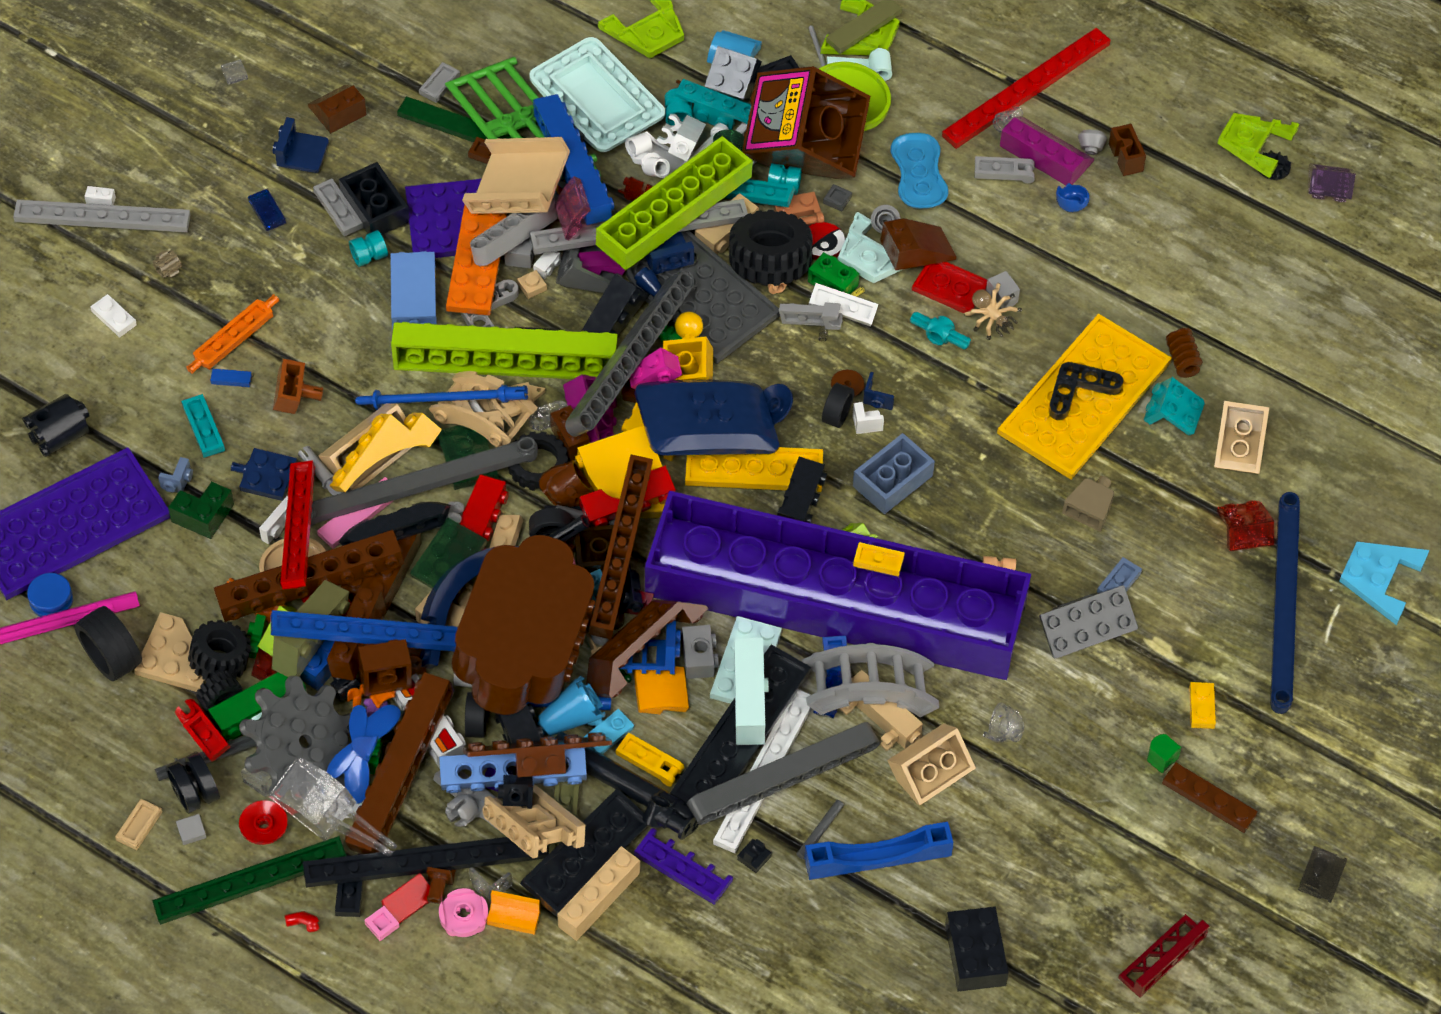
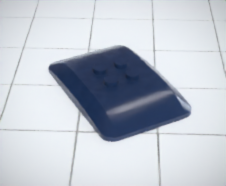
M709 379L669 380L640 383L635 389V397L652 451L656 454H772L779 448V440L763 390L756 383Z

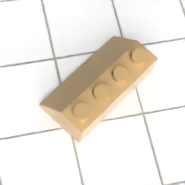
M384 404L319 455L322 463L333 475L339 469H342L346 463V457L357 448L359 439L372 427L371 423L376 416L391 414L403 424L406 416L398 404ZM412 447L392 453L373 464L354 481L348 491L363 487Z

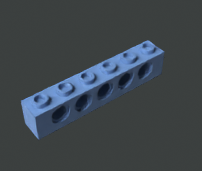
M585 747L565 749V763L568 765L566 773L533 776V786L538 783H543L544 786H556L558 782L576 785L581 784L582 780H587ZM515 753L467 757L466 755L439 756L441 788L446 790L447 793L461 792V789L471 788V791H483L485 787H495L498 790V784H503V775H509L506 772L510 766H516ZM486 768L495 769L496 773L492 777H485L482 774ZM463 769H468L472 773L467 779L460 778L458 774Z

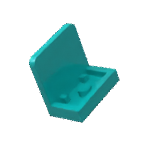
M1171 377L1161 383H1157L1153 387L1152 397L1145 408L1146 414L1143 420L1151 425L1165 418L1190 436L1195 433L1205 402L1193 391Z

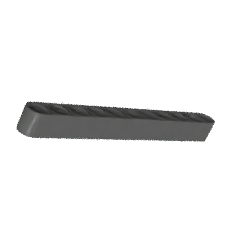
M681 271L664 282L567 418L565 427L571 436H580L591 431L597 425L693 288L694 277L689 271Z

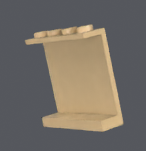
M563 138L486 139L485 144L491 152V156L477 193H465L462 199L470 213L548 212L570 153Z

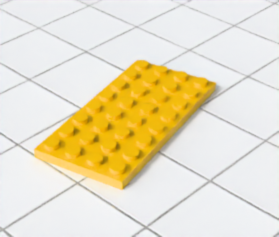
M1098 313L1000 425L997 434L1072 480L1170 365L1172 357ZM1073 362L1115 372L1122 376L1123 387L1120 393L1109 395L1076 387L1068 416L1063 420H1055L1049 414L1053 390L1059 369L1063 363ZM1068 371L1066 375L1071 376L1072 372ZM1087 375L1085 377V379L1089 382H1095L1097 380V378L1093 375ZM1111 381L1110 385L1114 386L1116 382ZM1062 387L1058 389L1061 394L1066 395L1070 393L1068 388ZM1059 401L1057 411H1061L1063 402Z

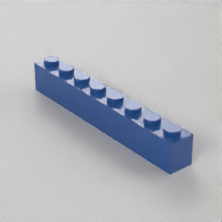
M558 94L533 99L534 117L543 136L562 137L570 150L562 175L586 225L607 221L612 217V210H614L613 199L608 197L606 185L601 183L598 169H594L592 156L587 155L586 144L581 142L579 130L574 128L573 118L567 114L565 102H561Z

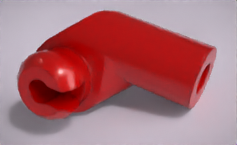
M301 911L284 915L287 927L304 924L308 932H315L320 928L318 917L308 912Z

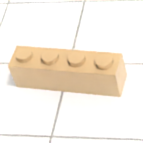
M621 846L557 914L558 927L577 941L640 874V860Z

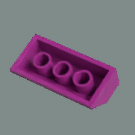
M1014 117L1002 129L1000 147L1019 158L1032 159L1035 163V168L1064 185H1067V183L1073 185L1094 162V158L1025 117Z

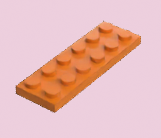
M464 205L446 311L479 315L491 314L500 257L488 265L478 266L474 263L470 242L506 218L508 213L471 214L466 205Z

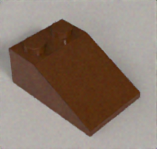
M905 218L885 221L883 223L880 241L895 270L956 260V255L940 226Z

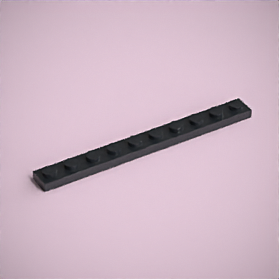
M508 837L303 861L305 886L308 888L427 873V867L456 870L544 859L549 854L547 845V852L542 853L538 850V857L532 858Z

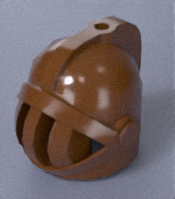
M574 460L551 467L539 479V486L542 492L555 506H580V496L593 491V487Z

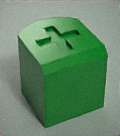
M1160 734L1151 741L1147 762L1159 772L1164 773L1179 759L1181 746L1168 735Z

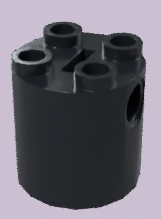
M68 394L60 396L22 418L25 426L31 431L28 433L31 442L34 445L39 444V450L44 457L89 433L86 418L90 417L86 406L83 402L70 397Z

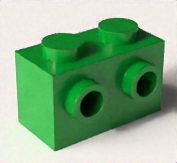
M823 252L808 269V283L814 286L818 283L851 294L859 285V272L853 267L843 264L836 257Z

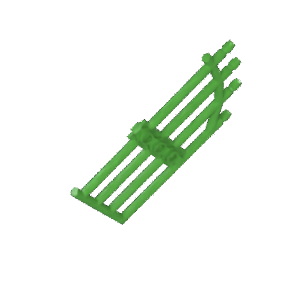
M515 57L445 83L448 90L488 139H497L502 135H510L511 138H522L517 130L527 127L535 137L544 138L536 124L533 105L522 107L495 74L505 69L532 103L533 99L539 98L514 68V65H517ZM487 76L515 112L503 114L476 80ZM468 83L496 119L485 122L458 87ZM590 154L592 156L593 163L597 162L596 155Z

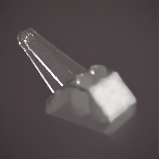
M302 757L296 758L268 795V797L323 841L329 840L335 830L379 850L387 856H391L392 852L387 847L344 823V818L348 816L388 847L394 850L397 848V845L392 840L381 834L352 810L356 801L345 786L326 771Z

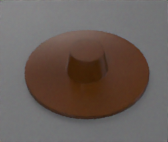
M841 370L835 373L831 379V387L835 383H839L853 388V397L859 395L864 388L863 377L853 370Z

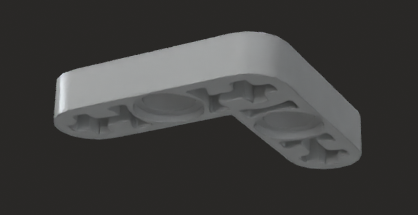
M507 279L495 285V300L492 303L491 310L517 299L519 292L518 284L515 281ZM460 313L468 326L474 325V322L477 320H482L485 322V325L481 327H494L488 315Z

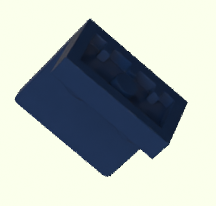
M677 232L646 255L645 259L649 268L655 274L694 264V246L692 241L685 242L682 233Z

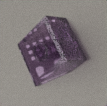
M1310 164L1307 192L1312 194V198L1325 199V196L1333 197L1334 201L1346 202V199H1352L1356 173L1353 169Z

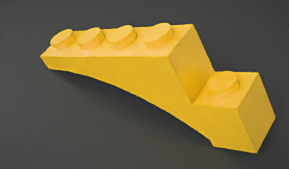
M423 413L409 414L403 424L391 414L376 416L371 423L372 427L359 439L357 448L346 457V463L342 469H339L334 474L330 487L338 492H346L364 471L386 456L415 446L429 448L442 429Z

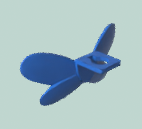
M357 705L350 714L349 731L352 742L334 756L328 765L326 773L330 779H336L344 774L346 795L352 803L360 804L366 798L365 792L370 782L368 761L372 756L378 739L386 735L400 719V709L395 705L383 706L369 717L365 707Z

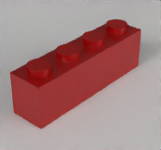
M479 475L461 516V522L457 525L448 546L449 560L460 562L477 552L485 550L484 545L486 541H490L493 534L492 526L494 523H497L499 515H501L500 508L508 500L509 492L506 491L505 481Z

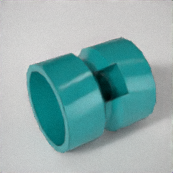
M677 88L669 90L664 96L666 123L671 126L675 125V122L669 119L670 114L677 115L682 122L687 115L693 118L692 102L676 97L675 92Z
M771 163L768 182L794 185V195H797L802 168L789 166L788 169H785L784 165Z
M378 230L366 234L365 239L357 237L349 240V248L358 267L369 264L372 258L377 261L388 257L385 241Z

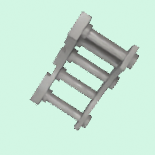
M867 643L816 652L802 660L803 663L809 665L811 670L815 672L817 692L806 697V702L810 708L820 715L847 707L849 702L862 700L864 704L884 705L886 701L897 703V707L907 709L919 717L939 708V700L926 693L923 674L924 671L934 667V663L913 651L895 646ZM867 662L869 682L852 683L850 664ZM877 663L893 666L895 683L879 681ZM841 666L842 684L827 689L825 670ZM903 670L914 675L916 688L905 684Z

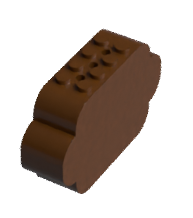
M534 535L526 538L519 547L512 545L496 546L486 554L456 631V648L451 665L454 674L461 681L472 685L473 699L485 710L502 715H511L521 711L527 702L534 704L550 703L559 697L564 683H569L571 680L573 665L577 663L580 653L579 648L584 643L585 631L590 626L593 615L592 612L595 605V600H592L594 580L585 568L573 564V552L561 540L545 535Z

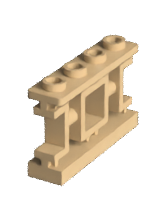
M534 784L532 809H527V806H503V802L497 797H485L483 806L484 818L530 857L537 858L538 850L542 853L547 852L548 844L560 841L567 846L572 845L576 849L584 847L585 824L537 785Z

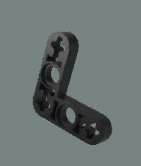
M1073 362L1063 363L1059 369L1050 401V416L1055 420H1063L1068 416L1076 387L1109 395L1120 393L1123 387L1122 376L1115 372ZM1068 371L1072 372L1071 376L1066 375ZM1087 375H1093L1097 378V380L1095 382H1089L1085 379V377ZM1111 381L1116 382L1114 386L1110 385ZM1062 387L1068 388L1070 393L1066 395L1061 394L1058 389ZM1059 401L1063 402L1061 411L1056 410Z

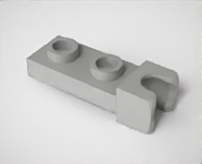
M825 302L824 306L790 303L780 304L779 307L782 324L824 326L825 329L840 330L843 321V314L839 313L841 306L839 303Z

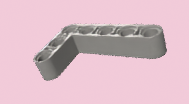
M554 196L548 212L512 213L471 240L470 246L474 263L478 266L492 263L528 239L530 232L540 231L555 221L558 214Z

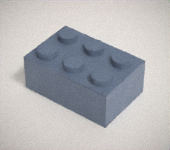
M902 433L854 471L853 487L883 514H886L933 476L935 461Z

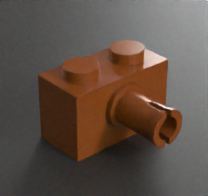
M288 359L282 360L277 376L273 410L295 414L301 397L321 401L323 387L304 384L305 363Z

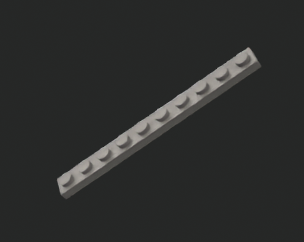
M744 199L716 203L679 232L736 223L737 220L741 217L744 218L748 214ZM605 221L590 225L579 224L530 232L534 255L596 245V228Z

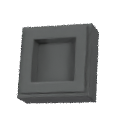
M833 184L823 198V204L842 212L852 198V192Z

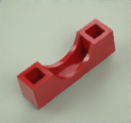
M666 465L651 470L641 512L650 509L651 505L656 503L665 504L669 491L676 492ZM602 489L580 496L579 504L583 514L588 518L590 526L607 525L608 521L616 518L620 499L613 498Z

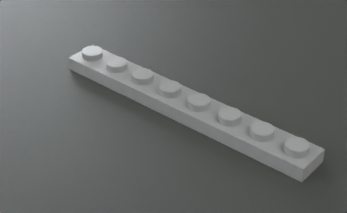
M17 200L13 218L14 222L188 232L191 214L190 210Z

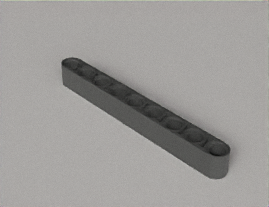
M864 722L703 791L690 798L687 806L697 823L703 825L876 749L881 742L870 724Z

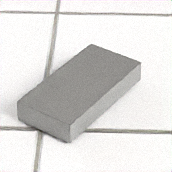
M442 62L420 87L419 95L437 103L448 90L445 83L459 78L460 71Z

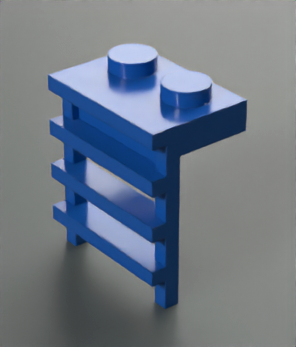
M676 621L667 624L666 640H649L644 644L642 663H633L632 655L628 659V663L618 669H627V673H632V669L642 670V674H646V670H656V674H660L661 670H670V674H675V657H680L681 630H676ZM648 646H657L656 663H647Z

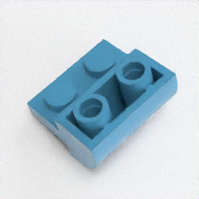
M722 30V32L717 31L709 49L707 62H713L717 46L754 58L761 49L762 41Z

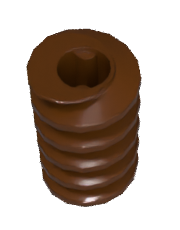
M1189 328L1178 329L1166 336V343L1169 347L1177 375L1182 378L1197 375L1203 363L1197 350L1195 338L1192 336L1193 332Z

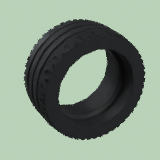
M106 606L95 609L74 625L76 635L85 652L107 679L115 681L135 669L142 662L141 654L131 634L114 612Z

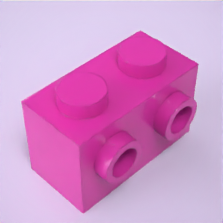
M659 348L643 358L629 378L631 388L636 389L640 383L675 380L681 376L682 371L678 356L663 348Z

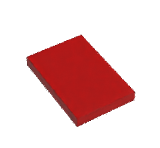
M949 262L925 265L912 285V291L965 314V312L976 308L972 301L973 294L977 290L983 289L986 291L987 279Z

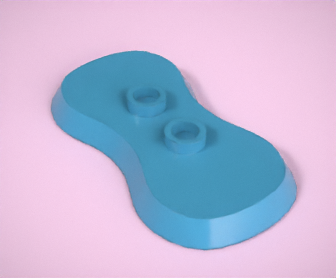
M908 133L896 137L891 144V154L901 171V179L898 186V194L901 200L907 206L915 209H929L942 204L948 196V186L938 170L940 145L937 140L925 133Z

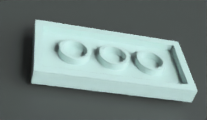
M737 616L710 692V698L730 704L735 698L734 638L763 637V654H765L771 644L777 647L782 628Z

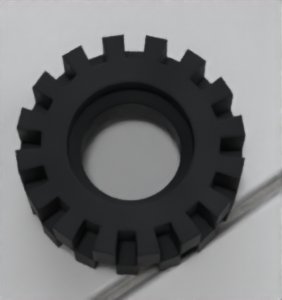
M222 671L219 672L218 676L217 674L212 675L213 678L205 680L207 683H202L200 686L202 689L197 690V700L208 714V709L242 692V686L231 672L226 671L224 673Z

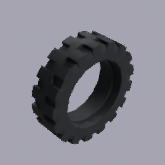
M534 431L529 432V435L523 434L520 436V439L531 437L536 442L538 449L551 452L557 459L554 466L568 463L567 449L560 439H556L555 435H547V432L542 431L536 433ZM520 464L508 467L515 483L518 482L519 486L522 488L528 487L532 491H535V489L542 491L539 486V479L543 473H531L523 469Z

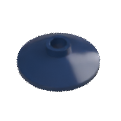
M783 384L771 385L763 391L773 424L782 421L792 407V392Z

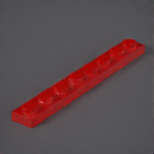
M313 460L290 463L280 582L282 589L306 586L315 472Z

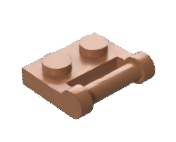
M815 192L794 195L789 207L773 205L775 212L785 211L786 214L796 215L798 219L802 217L801 219L807 225L824 222V216L820 210Z

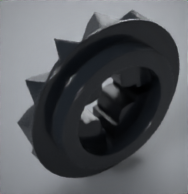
M1272 150L1269 153L1263 152L1262 155L1278 160V164L1270 178L1262 173L1260 174L1271 180L1285 178L1291 169V162L1288 161V157L1282 156L1281 152L1273 153Z

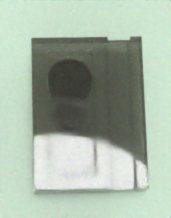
M1314 846L1298 891L1319 899H1327L1331 903L1347 858L1344 857L1342 859L1337 857V854Z

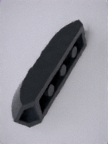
M420 502L387 515H379L372 520L366 519L351 527L341 537L339 543L344 546L391 530L394 531L398 541L443 526L448 518L451 505L441 502Z

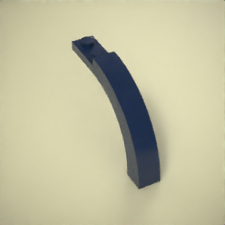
M492 548L482 550L461 560L440 577L426 600L421 620L428 621V624L445 626L447 614L455 596L468 581L478 575L486 554ZM422 649L420 653L421 667L431 669L438 666L441 650Z

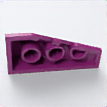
M582 374L563 384L567 405H571L574 410L597 377ZM616 398L597 425L591 431L586 432L590 438V443L615 435L613 433V426L617 424V418L613 416V409L617 407Z

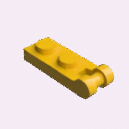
M629 732L616 749L617 756L660 779L663 784L669 787L675 782L676 775L681 774L685 768L677 759ZM664 765H666L670 769L668 771H665L662 768L664 767Z

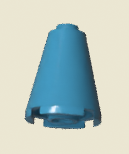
M577 677L538 716L539 721L537 725H540L543 734L548 733V735L552 736L605 717V712L601 713L599 710L603 705L591 685H584L581 682L585 679L584 677Z

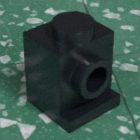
M503 775V784H498V799H502L503 806H527V809H532L533 776L517 777V775Z

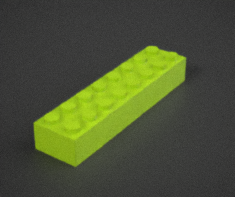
M721 136L597 227L596 246L623 269H629L752 177L753 160Z

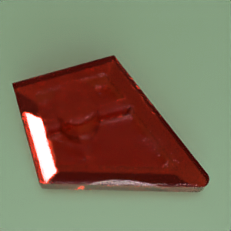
M259 648L251 676L262 681L277 673V671L272 669L273 656Z

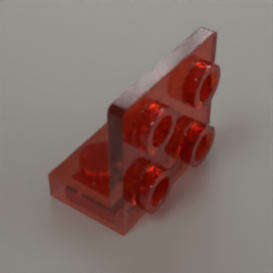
M1251 500L1243 504L1229 503L1222 507H1217V513L1227 526V548L1229 551L1274 545V520L1262 502Z

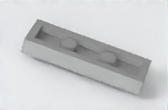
M333 179L313 187L315 195L344 237L363 228L362 221Z

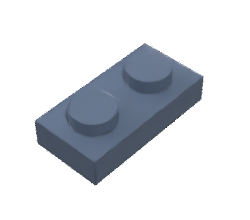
M1122 557L1097 588V593L1122 585L1125 586L1127 592L1140 576L1142 568Z

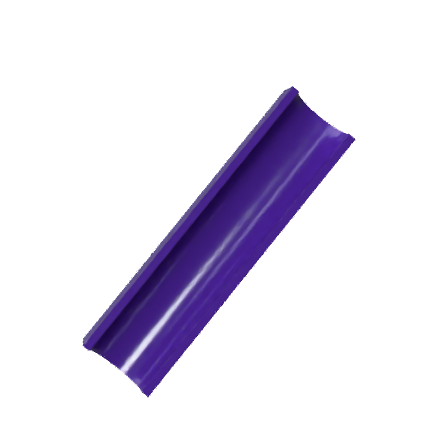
M673 491L668 493L645 564V592L653 593L656 599L706 605L708 607L707 611L733 617L739 616L819 637L846 636L847 643L853 645L875 643L878 645L895 646L918 653L934 664L1002 680H1007L1015 641L1023 610L1025 611L1031 580L1030 573ZM861 542L905 552L899 577L854 567L853 562L858 543Z

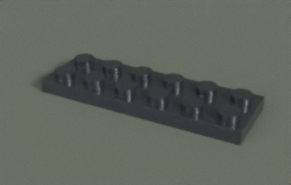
M617 788L583 821L585 824L584 847L576 849L572 845L567 846L561 842L522 879L520 884L537 900H540V903L554 916H557L564 906L621 846L626 849L649 826L642 819L644 812Z

